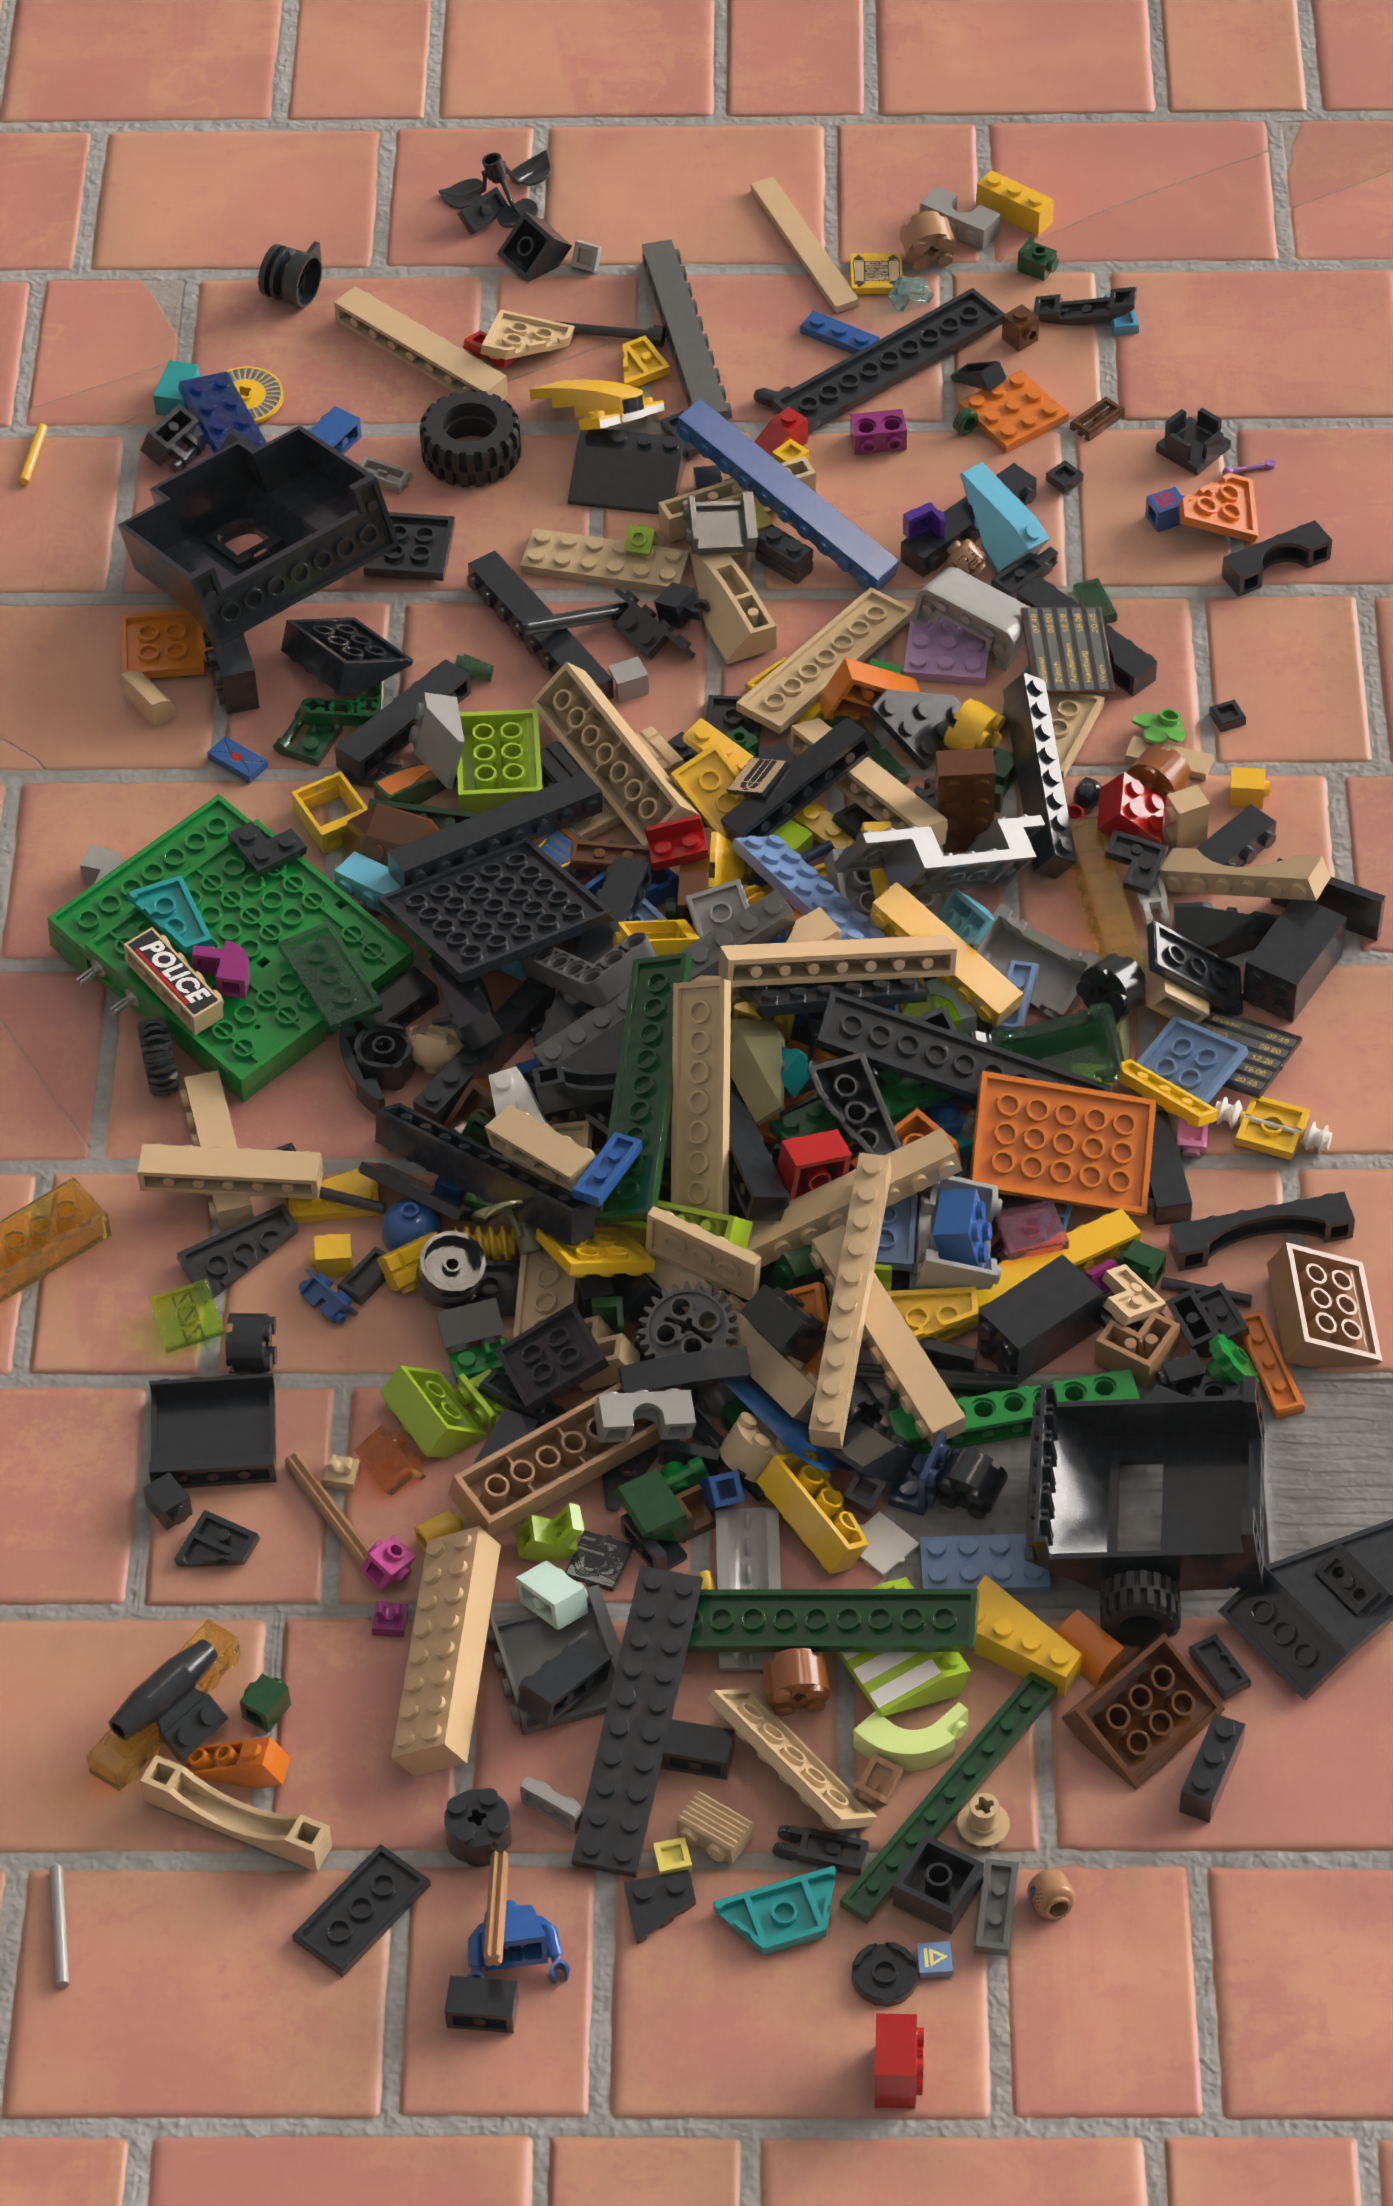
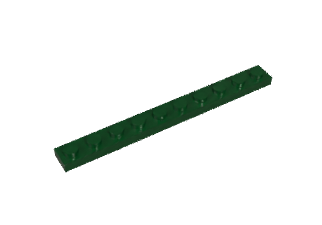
M1033 1672L1026 1676L842 1896L840 1907L866 1924L893 1893L894 1883L923 1837L927 1835L936 1840L1055 1698L1057 1695L1056 1686Z

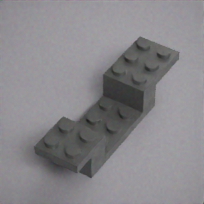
M1024 814L1008 819L1005 816L999 817L991 822V826L985 832L976 837V841L968 848V852L959 855H953V853L942 854L931 826L918 828V826L914 825L906 829L895 830V828H888L879 832L866 830L858 834L857 839L842 851V855L834 862L837 873L883 868L890 886L898 882L913 896L952 892L954 888L962 891L1007 886L1037 857L1029 840L1045 826L1041 815L1028 816Z

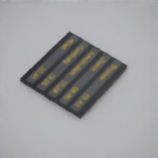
M1209 1007L1210 1015L1197 1025L1247 1046L1249 1053L1222 1087L1260 1099L1301 1044L1302 1037Z

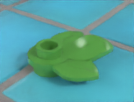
M1162 709L1157 715L1142 713L1132 719L1133 724L1145 729L1143 738L1148 743L1161 744L1168 739L1179 743L1186 736V732L1181 728V715L1173 709Z

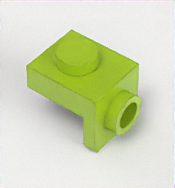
M629 525L624 545L625 552L649 556L652 545L658 546L659 543L656 530L646 525Z

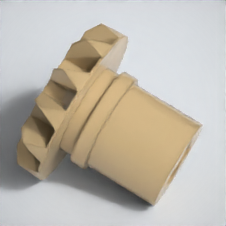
M986 1792L978 1793L973 1796L970 1803L958 1815V1834L964 1838L966 1845L971 1843L976 1845L978 1849H981L983 1846H990L993 1849L1000 1841L1004 1842L1010 1830L1009 1816L999 1805L994 1795Z

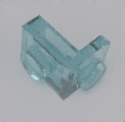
M905 276L897 278L888 294V298L898 311H904L910 300L930 303L934 296L924 279Z

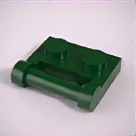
M300 706L295 712V719L282 738L276 740L273 748L275 752L282 756L318 767L343 731V725L307 723L300 717ZM303 725H309L297 746L292 745V741Z

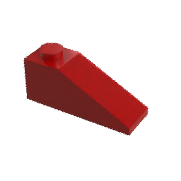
M787 407L770 420L754 443L770 456H772L774 450L789 439L803 446L808 442V419Z

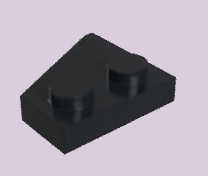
M689 1870L624 1882L625 1895L637 1944L647 1940L646 1935L659 1926L664 1928L678 1914H684L696 1905Z

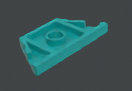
M830 1866L713 1901V1910L762 1955L827 1936L836 1869L834 1866Z

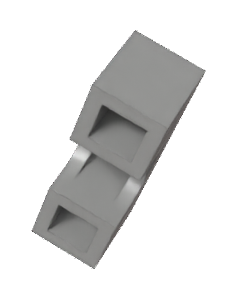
M936 186L920 202V213L936 211L942 217L945 215L949 220L954 238L984 250L1000 233V214L981 205H978L970 212H958V195Z
M672 1388L658 1392L638 1390L634 1393L610 1391L598 1394L594 1407L599 1443L630 1441L634 1429V1421L637 1419H648L655 1423L659 1430L660 1440L691 1438L696 1424L691 1390Z

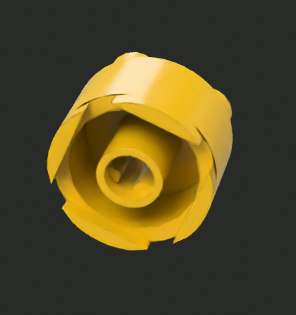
M968 699L953 717L957 720L954 728L948 726L944 737V745L951 750L990 747L994 749L1002 739V734L999 731L1006 717L975 699Z

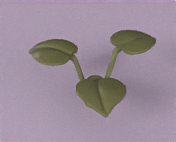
M522 1200L503 1201L493 1206L479 1209L470 1215L471 1221L482 1228L493 1218L505 1213L515 1230L514 1234L520 1255H527L544 1249L535 1239L537 1227L525 1222L518 1223L512 1211V1208L524 1204Z

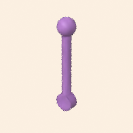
M1267 459L1265 463L1237 468L1225 467L1222 473L1223 475L1227 473L1234 474L1262 468L1273 470L1276 466V461Z

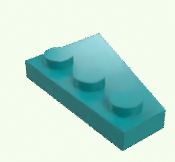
M182 875L127 892L128 900L185 954L193 952L194 945L203 947L213 946L212 937Z

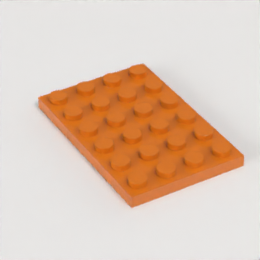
M982 1071L979 1076L970 1180L996 1185L1000 1194L1111 1212L1122 1208L1126 1214L1144 1217L1147 1214L1156 1100Z

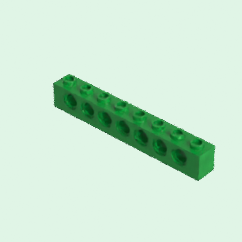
M1131 1369L1112 1370L1108 1373L1092 1376L1083 1375L1075 1379L1055 1380L1047 1383L1054 1384L1058 1402H1068L1071 1400L1140 1399ZM1041 1385L1021 1386L1013 1390L992 1391L984 1395L964 1396L956 1399L955 1401L966 1416L965 1431L946 1440V1445L950 1446V1450L1030 1436L1033 1403H1035L1036 1397H1041ZM903 1408L889 1411L888 1428L890 1435L892 1433L900 1435L909 1441L907 1446L912 1450L922 1454H929L933 1447L927 1438L922 1439L915 1427L916 1420L912 1414H906Z

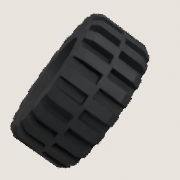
M465 390L464 393L456 391L450 393L448 397L443 396L436 401L437 403H432L426 410L427 412L423 414L421 424L419 425L422 459L426 468L441 481L445 479L446 483L453 486L460 484L461 487L469 488V485L481 487L484 486V483L489 482L492 484L497 482L499 477L504 478L510 473V469L513 470L518 463V459L521 456L520 421L518 420L517 412L506 400L502 401L500 396L496 394L488 395L486 391L481 390L479 392ZM465 436L485 437L476 441L456 440Z

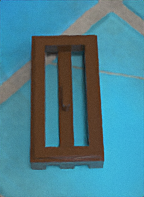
M1105 396L1070 422V429L1072 431L1077 429L1078 435H1085V439L1091 441L1125 416V408Z

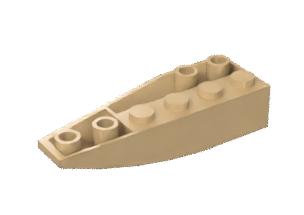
M689 546L699 599L707 600L710 606L709 612L701 610L705 629L724 662L730 664L777 649L776 624L757 592L727 552L691 554V546Z

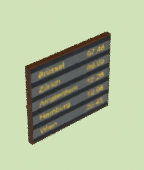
M1021 607L1020 613L1030 674L1045 680L1047 694L1115 693L1101 607Z

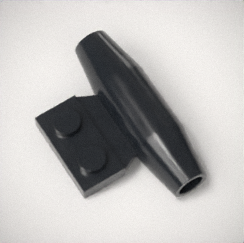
M201 1639L169 1658L130 1693L111 1717L109 1726L113 1733L120 1739L127 1740L157 1722L159 1737L178 1761L185 1759L228 1720V1717L209 1694L195 1688L218 1659L215 1648L208 1641Z

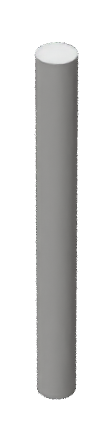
M54 1865L50 1867L55 1980L56 1987L66 1988L69 1986L63 1867Z

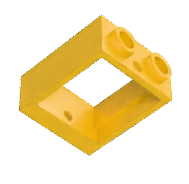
M342 771L291 792L293 811L323 854L342 847L348 820L368 809ZM341 797L351 811V814L320 826L309 810Z
M685 919L618 922L617 932L613 933V946L615 947L631 934L644 932L656 955L663 956L678 954L700 938Z

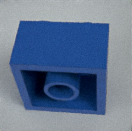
M977 1189L941 1190L932 1234L940 1259L981 1268L983 1263L988 1261L987 1240L992 1239V1226L990 1222H986L985 1202L980 1201Z

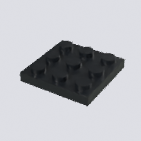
M389 512L400 546L364 565V575L444 581L455 529V516Z
M574 1302L495 1349L530 1414L610 1366Z

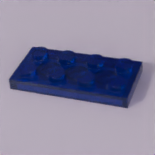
M227 371L179 382L178 389L191 413L200 420L198 425L213 453L220 451L228 433L232 430L258 447L267 443Z

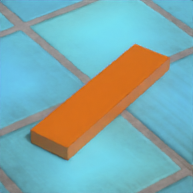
M1263 1310L1242 1315L1249 1327L1250 1334L1240 1338L1249 1360L1259 1374L1257 1376L1259 1384L1274 1418L1279 1419L1303 1413L1305 1411V1404Z

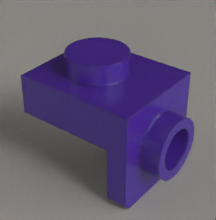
M931 502L903 514V534L908 540L929 530H932L939 538L945 536L946 517Z

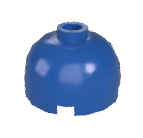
M405 1198L393 1204L387 1210L382 1222L383 1242L389 1251H393L430 1232H437L438 1234L442 1232L441 1220L437 1211L411 1198Z

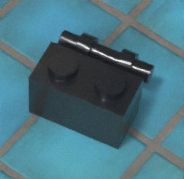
M179 404L147 433L140 451L160 467L172 457L174 461L169 466L172 471L177 472L181 468H186L195 455L198 456L205 450L209 439L205 435H201L199 438L194 435L200 420ZM186 444L188 448L183 451L181 448Z

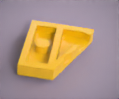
M646 335L623 344L624 384L638 387L670 374L669 364Z

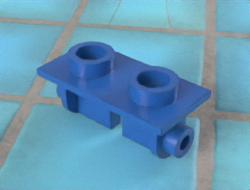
M309 1269L305 1270L311 1277L308 1281L304 1280L299 1284L300 1295L305 1297L316 1308L323 1300H326L318 1310L328 1317L332 1323L343 1324L347 1319L346 1314L350 1310L354 1314H358L350 1306L353 1300L341 1289L337 1293L331 1290L330 1287L334 1283L324 1274L319 1272L315 1276Z

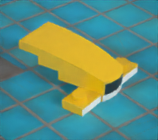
M588 379L561 380L529 389L531 400L551 398L553 408L574 406L575 417L589 415V417L579 420L580 430L602 429L665 411L663 400L653 401L652 396L643 397V390L611 381Z

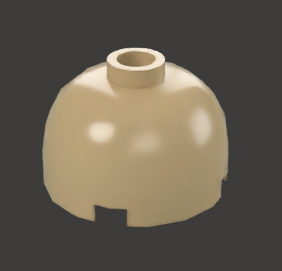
M421 1024L410 1026L408 1042L410 1039L413 1045V1060L416 1064L423 1066V1071L426 1073L439 1074L466 1045V1043L462 1044L452 1028L429 1025L428 1030H420Z

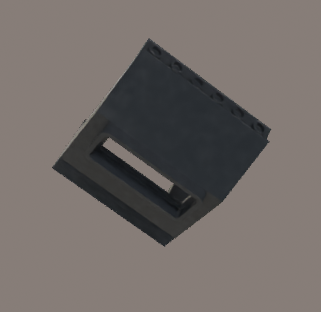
M1243 1376V1395L1058 1402L1054 1384H1041V1397L1035 1398L1032 1411L1025 1560L1099 1592L1101 1586L1105 1584L1108 1578H1114V1575L1118 1573H1126V1571L1131 1570L1159 1572L1160 1575H1167L1171 1577V1580L1176 1581L1180 1591L1263 1587L1265 1426L1257 1377ZM1163 1464L1161 1550L1117 1552L1120 1466Z

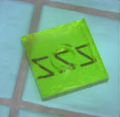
M207 1278L149 1296L166 1353L225 1335Z

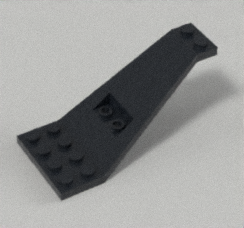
M1393 1519L1263 1566V1587L1241 1588L1218 1610L1305 1701L1355 1652L1393 1621ZM1344 1570L1343 1577L1336 1579L1337 1571ZM1365 1591V1597L1362 1600H1357V1594Z

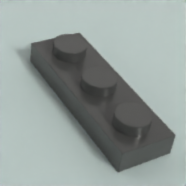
M986 1858L975 1941L976 1953L1008 1956L1019 1862Z

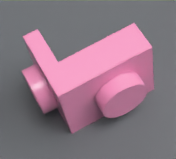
M1179 1117L1178 1151H1182V1155L1197 1157L1200 1156V1153H1206L1208 1124L1202 1127H1193L1188 1125L1186 1120Z

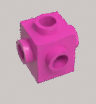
M393 1535L384 1543L381 1540L377 1541L369 1549L368 1556L359 1571L382 1593L393 1583L401 1584L409 1577L412 1572L410 1566L416 1556Z

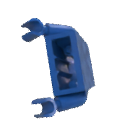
M506 1901L503 1961L499 1966L492 1965L489 1967L484 1963L487 1912H485L484 1923L479 1924L468 1939V1967H471V1973L467 1977L485 1978L483 1973H481V1967H484L485 1971L548 1963V1958H551L550 1981L553 1984L556 1983L555 1970H562L565 1973L566 1981H568L570 1967L566 1961L561 1960L560 1955H563L557 1928L543 1916H538L531 1905L518 1906L515 1901Z

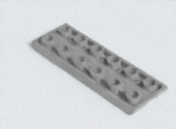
M776 1507L716 1508L717 1589H781L779 1510ZM719 1652V1671L762 1670L763 1661L766 1658L768 1663L775 1660V1653L777 1652Z

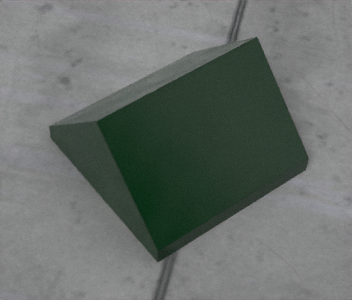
M654 1469L620 1485L614 1490L643 1537L682 1543L689 1539L687 1514L658 1469Z

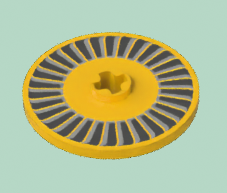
M244 366L232 368L217 375L209 383L205 399L208 410L216 419L230 425L249 426L264 422L275 415L282 406L284 392L281 382L271 372L258 367Z

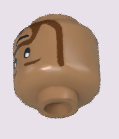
M965 539L962 542L956 540L947 549L949 556L947 557L946 564L949 567L959 568L965 573L976 577L986 566L984 562L986 558L985 552L970 539Z

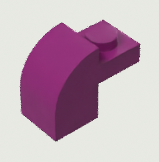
M225 940L223 949L194 945L192 952L193 970L204 974L216 975L217 991L221 995L246 999L250 984L249 959L244 949L238 944Z

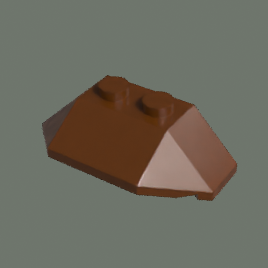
M377 804L348 820L342 848L350 854L355 851L388 867L387 851L437 832L439 829L432 819L383 804Z

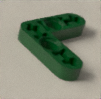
M382 682L362 693H357L356 700L304 699L301 702L300 717L303 721L311 724L363 725L381 710ZM336 711H343L346 713H336Z

